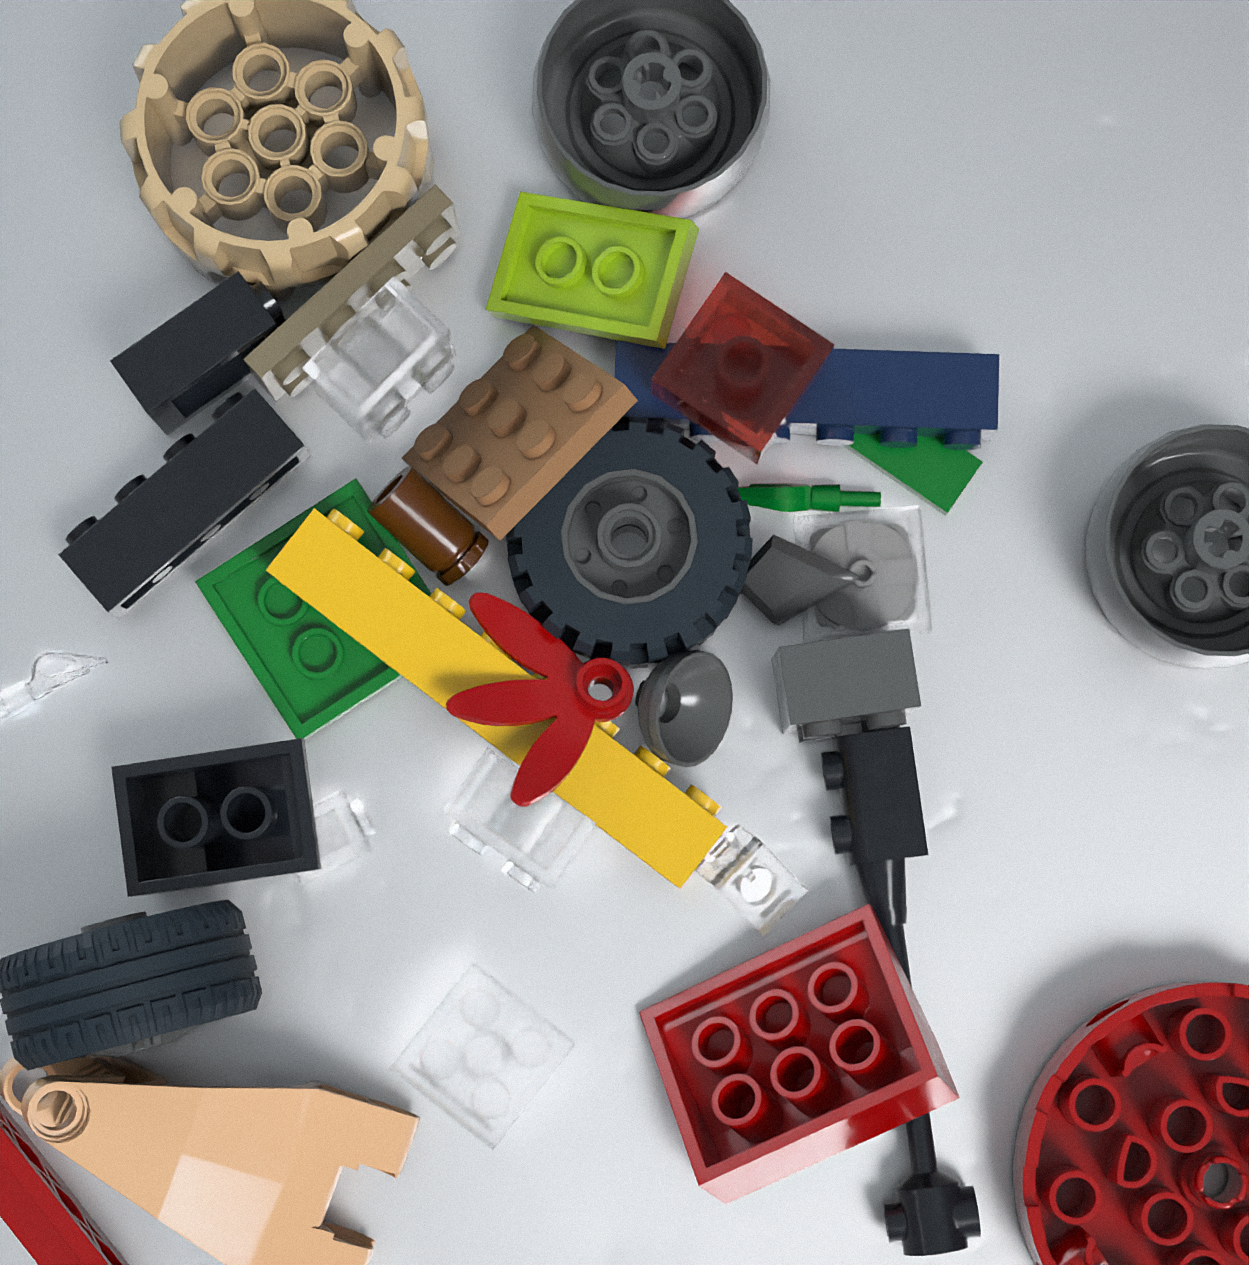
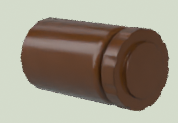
M412 466L403 469L387 483L367 509V513L429 571L437 572L436 578L445 586L451 585L466 575L480 560L488 546L489 539L480 531L474 532L473 524Z

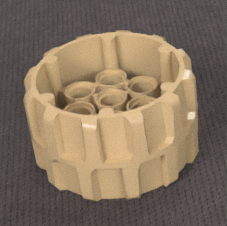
M186 0L180 5L183 18L173 26L159 44H145L142 46L132 64L140 85L135 109L124 115L119 122L121 143L132 161L134 175L140 189V199L158 227L185 254L198 273L211 282H217L224 278H229L239 271L248 285L254 286L261 281L276 302H286L297 288L328 283L415 203L422 184L426 185L432 180L433 156L424 101L413 76L403 43L393 30L385 28L379 32L357 13L352 0ZM278 48L312 49L337 56L344 61L340 65L334 61L324 59L312 61L297 74L291 71L284 53ZM234 62L232 74L236 86L232 90L228 91L223 88L210 87L196 94L207 80ZM262 70H273L281 75L275 87L268 91L258 92L249 87L252 77ZM333 86L342 91L339 101L331 107L319 108L310 103L314 92L321 87ZM357 86L361 94L369 98L376 97L383 91L396 110L395 136L383 135L378 137L373 144L374 152L369 151L363 132L351 123L356 116L358 107L354 92ZM227 113L234 117L231 129L225 134L211 136L203 132L204 125L213 115ZM286 129L297 135L294 144L283 152H272L264 148L266 139L277 130ZM192 138H194L199 149L209 157L203 165L201 174L202 185L206 193L200 199L188 187H180L174 191L171 179V152L173 144L185 146L191 142ZM350 146L358 151V157L351 166L344 169H334L326 164V158L334 148ZM241 173L250 177L249 186L239 196L227 197L219 193L221 182L230 174ZM369 178L378 180L370 193L351 212L332 225L317 231L324 224L328 213L327 201L324 195L330 189L337 193H351L362 188ZM302 189L312 194L310 205L302 212L290 214L280 209L282 198L292 190ZM262 207L268 208L276 226L287 234L289 239L272 241L252 240L215 229L213 224L221 216L236 221L246 220L256 215Z

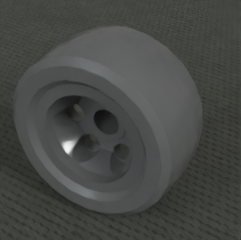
M575 0L561 13L542 44L533 74L532 114L540 146L558 178L578 199L587 203L688 218L718 203L742 180L758 155L770 119V76L760 42L746 17L729 0ZM684 62L691 66L699 75V78L692 81L683 79L678 68L679 64ZM614 68L619 72L621 80L616 86L604 88L597 83L605 71ZM649 81L658 82L668 92L661 97L659 92L656 91L654 100L646 99L641 96V84ZM689 106H700L705 112L707 120L703 125L697 127L689 126L684 122L682 112ZM610 113L619 114L624 118L625 128L620 133L614 135L607 134L601 129V119ZM653 132L662 133L667 137L669 146L664 152L659 154L650 153L643 144L645 137Z
M1200 424L1171 431L1137 449L1113 472L1095 502L1086 534V568L1093 595L1107 620L1129 643L1156 659L1187 668L1215 669L1249 662V592L1245 598L1238 597L1232 593L1229 586L1230 578L1237 572L1244 573L1249 577V428L1239 425ZM1220 495L1238 504L1241 507L1240 512L1221 509L1219 505ZM1174 497L1192 500L1195 508L1191 518L1187 520L1179 519L1173 514L1171 503ZM1218 530L1224 534L1228 541L1229 550L1221 553L1218 557L1211 554L1207 548L1213 545V543H1205V531L1214 532ZM1166 539L1174 545L1176 554L1172 562L1161 563L1154 558L1152 548L1156 540ZM1189 577L1197 578L1203 583L1205 592L1201 601L1190 602L1184 598L1181 587L1185 579Z

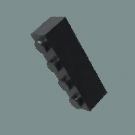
M255 388L246 396H243L241 392H237L227 398L213 412L211 417L215 422L199 436L195 437L192 433H189L180 438L163 455V459L167 462L148 479L142 474L129 481L115 495L114 499L118 504L99 520L95 516L85 519L67 535L65 541L69 546L58 555L112 616L117 619L124 616L311 456L302 441Z

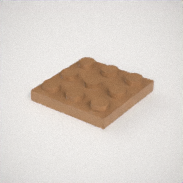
M532 325L524 334L516 337L507 345L503 356L480 379L471 382L465 387L459 396V400L435 424L428 426L418 435L414 446L401 459L408 466H412L440 494L501 541L638 400L624 383L543 330Z

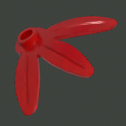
M476 592L470 596L468 601L469 608L486 634L508 656L525 668L547 678V680H509L479 685L450 697L446 702V709L454 717L490 726H520L551 718L556 719L531 746L512 784L510 792L511 801L520 807H527L549 795L570 775L588 744L594 722L612 721L627 711L633 698V682L626 669L616 661L608 658H596L582 663L577 655L560 638L556 639L542 627L543 624L531 615L489 593ZM602 684L611 690L612 696L605 701L596 700L591 697L588 690L593 685Z

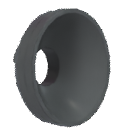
M679 650L668 655L651 671L646 680H642L635 697L639 726L647 747L660 760L682 767L696 766L707 760L715 752L723 740L732 713L733 692L728 670L723 662L714 654L700 650ZM667 687L669 694L668 706L659 718L663 693Z

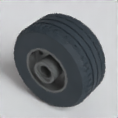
M227 899L184 907L147 916L146 911L82 927L81 934L42 944L1 958L0 993H2V998L0 999L3 1014H7L8 1019L5 1020L8 1036L12 1035L13 1041L10 1044L14 1059L28 1071L86 1055L116 1058L178 1041V1039L201 1024L256 1010L262 995V988L259 977L254 974V971L257 970L254 955H250L249 950L252 949L249 934H244L243 931L246 925L242 911Z

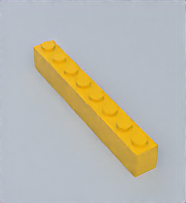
M314 508L266 569L271 576L444 709H446V702L450 697L479 685L509 680H547V678L535 672L530 675L511 660L512 658L500 649L485 631L479 636L462 623L460 619L467 611L440 589L435 588L431 595L427 596L409 582V579L416 571L391 551L384 548L377 557L357 542L364 531L334 508L327 517ZM457 718L518 766L521 765L531 746L539 736L556 720L551 718L520 726H490ZM611 721L594 722L591 737L581 758L570 775L553 793L666 880L681 889L726 830L727 826L715 818L722 807L692 784L685 793L676 788L664 778L671 768L640 745L635 753L632 754L613 738L620 729Z

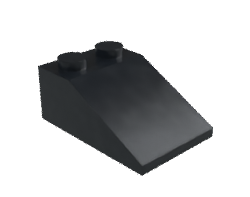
M304 738L111 767L128 897L216 886L322 869Z

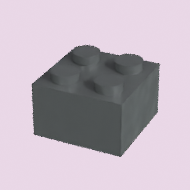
M909 628L778 647L771 659L782 734L797 732L799 743L816 742L837 737V734L842 733L841 726L861 723L862 733L900 728V725L907 724L906 716L921 707Z

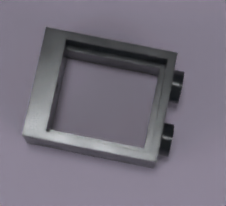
M238 271L118 354L110 362L146 413L168 435L252 377L253 374L245 363L244 358L282 325L286 319L282 314L281 308L264 284L260 281L250 288Z

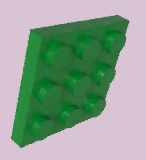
M357 478L195 581L296 739L304 738L307 740L403 677L266 571L311 511L315 508L325 517L329 515L333 508L339 511L364 531L357 542L377 557L384 548L391 551L416 571L409 579V582L427 596L431 595L430 590L398 541L367 513V509L372 501Z

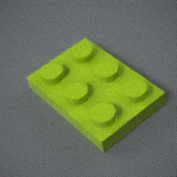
M520 191L485 310L495 318L665 349L699 228L690 219Z

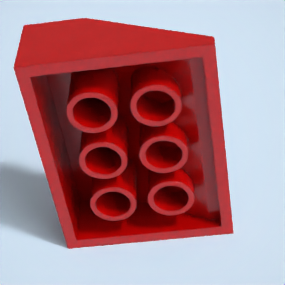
M870 904L639 1012L698 1186L725 1205L960 1098L936 1037Z

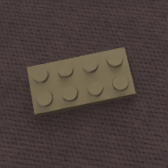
M436 184L244 358L245 363L258 383L276 402L285 393L290 397H294L302 392L318 375V370L315 366L332 350L339 355L349 349L364 333L365 328L361 324L379 307L383 312H387L395 307L410 291L411 285L408 281L425 265L430 270L435 269L456 249L457 243L454 239L460 233L454 205Z

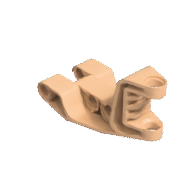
M86 1055L40 1067L46 1072L47 1076L39 1078L31 1084L25 1092L22 1101L14 1096L12 1085L15 1076L24 1067L13 1056L4 1064L0 1071V1095L14 1111L23 1116L24 1121L38 1137L225 1265H368L374 1250L375 1240L352 1229L324 1221L343 1166L358 1170L359 1165L362 1164L397 1178L398 1174L402 1172L420 1121L419 1116L404 1109L317 1081L298 1086L167 1085L166 1077L123 1056L113 1058Z

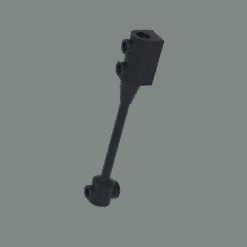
M908 726L832 738L833 751L821 753L826 791L839 789L842 815L830 816L835 855L848 853L849 866L853 865L866 905L870 904L873 907L912 988L903 926L907 922L905 859L928 855L911 729ZM929 1112L905 1123L912 1174L895 1188L896 1202L883 1204L888 1242H902L903 1254L905 1256H927L960 1251L968 1248V1240L981 1238L979 1211L973 1185L960 1187L959 1180L938 1170Z

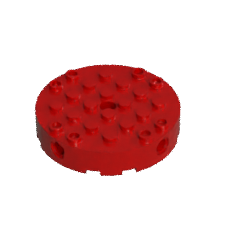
M1193 981L1173 983L1141 991L1101 1010L1082 1024L1062 1043L1047 1062L1035 1082L1024 1107L1017 1132L1013 1163L1016 1211L1022 1235L1035 1265H1249V985ZM1224 1163L1229 1172L1228 1184L1219 1196L1210 1198L1204 1193L1203 1179L1210 1165Z

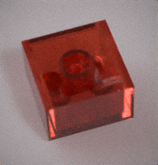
M725 272L652 377L651 394L758 465L830 360L835 344Z

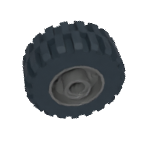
M629 416V423L615 424L506 534L507 559L514 587L521 604H524L528 613L533 618L543 624L542 627L556 639L560 638L575 654L589 659L608 658L620 665H629V669L648 668V664L662 661L676 651H686L697 644L699 646L714 634L722 621L727 619L738 600L752 557L753 538L750 537L749 524L751 516L747 500L742 501L737 489L739 482L730 467L723 468L715 459L716 451L702 439L696 444L684 436L685 429L668 422L665 428L648 425V418ZM630 532L640 536L644 540L646 547L636 555H624L614 549L612 545L613 540L622 533Z

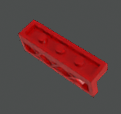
M0 1101V1217L38 1265H129Z

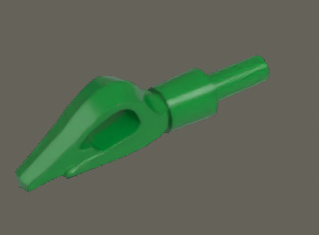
M756 483L737 488L742 501L747 500L749 506L780 512L808 511L809 509L839 512L840 506L881 507V492L840 490V484L811 485L810 487L808 484Z

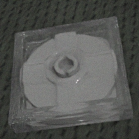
M921 505L796 515L793 517L794 541L796 545L858 575V580L855 583L801 613L804 643L907 628L910 630V635L930 634L932 632Z

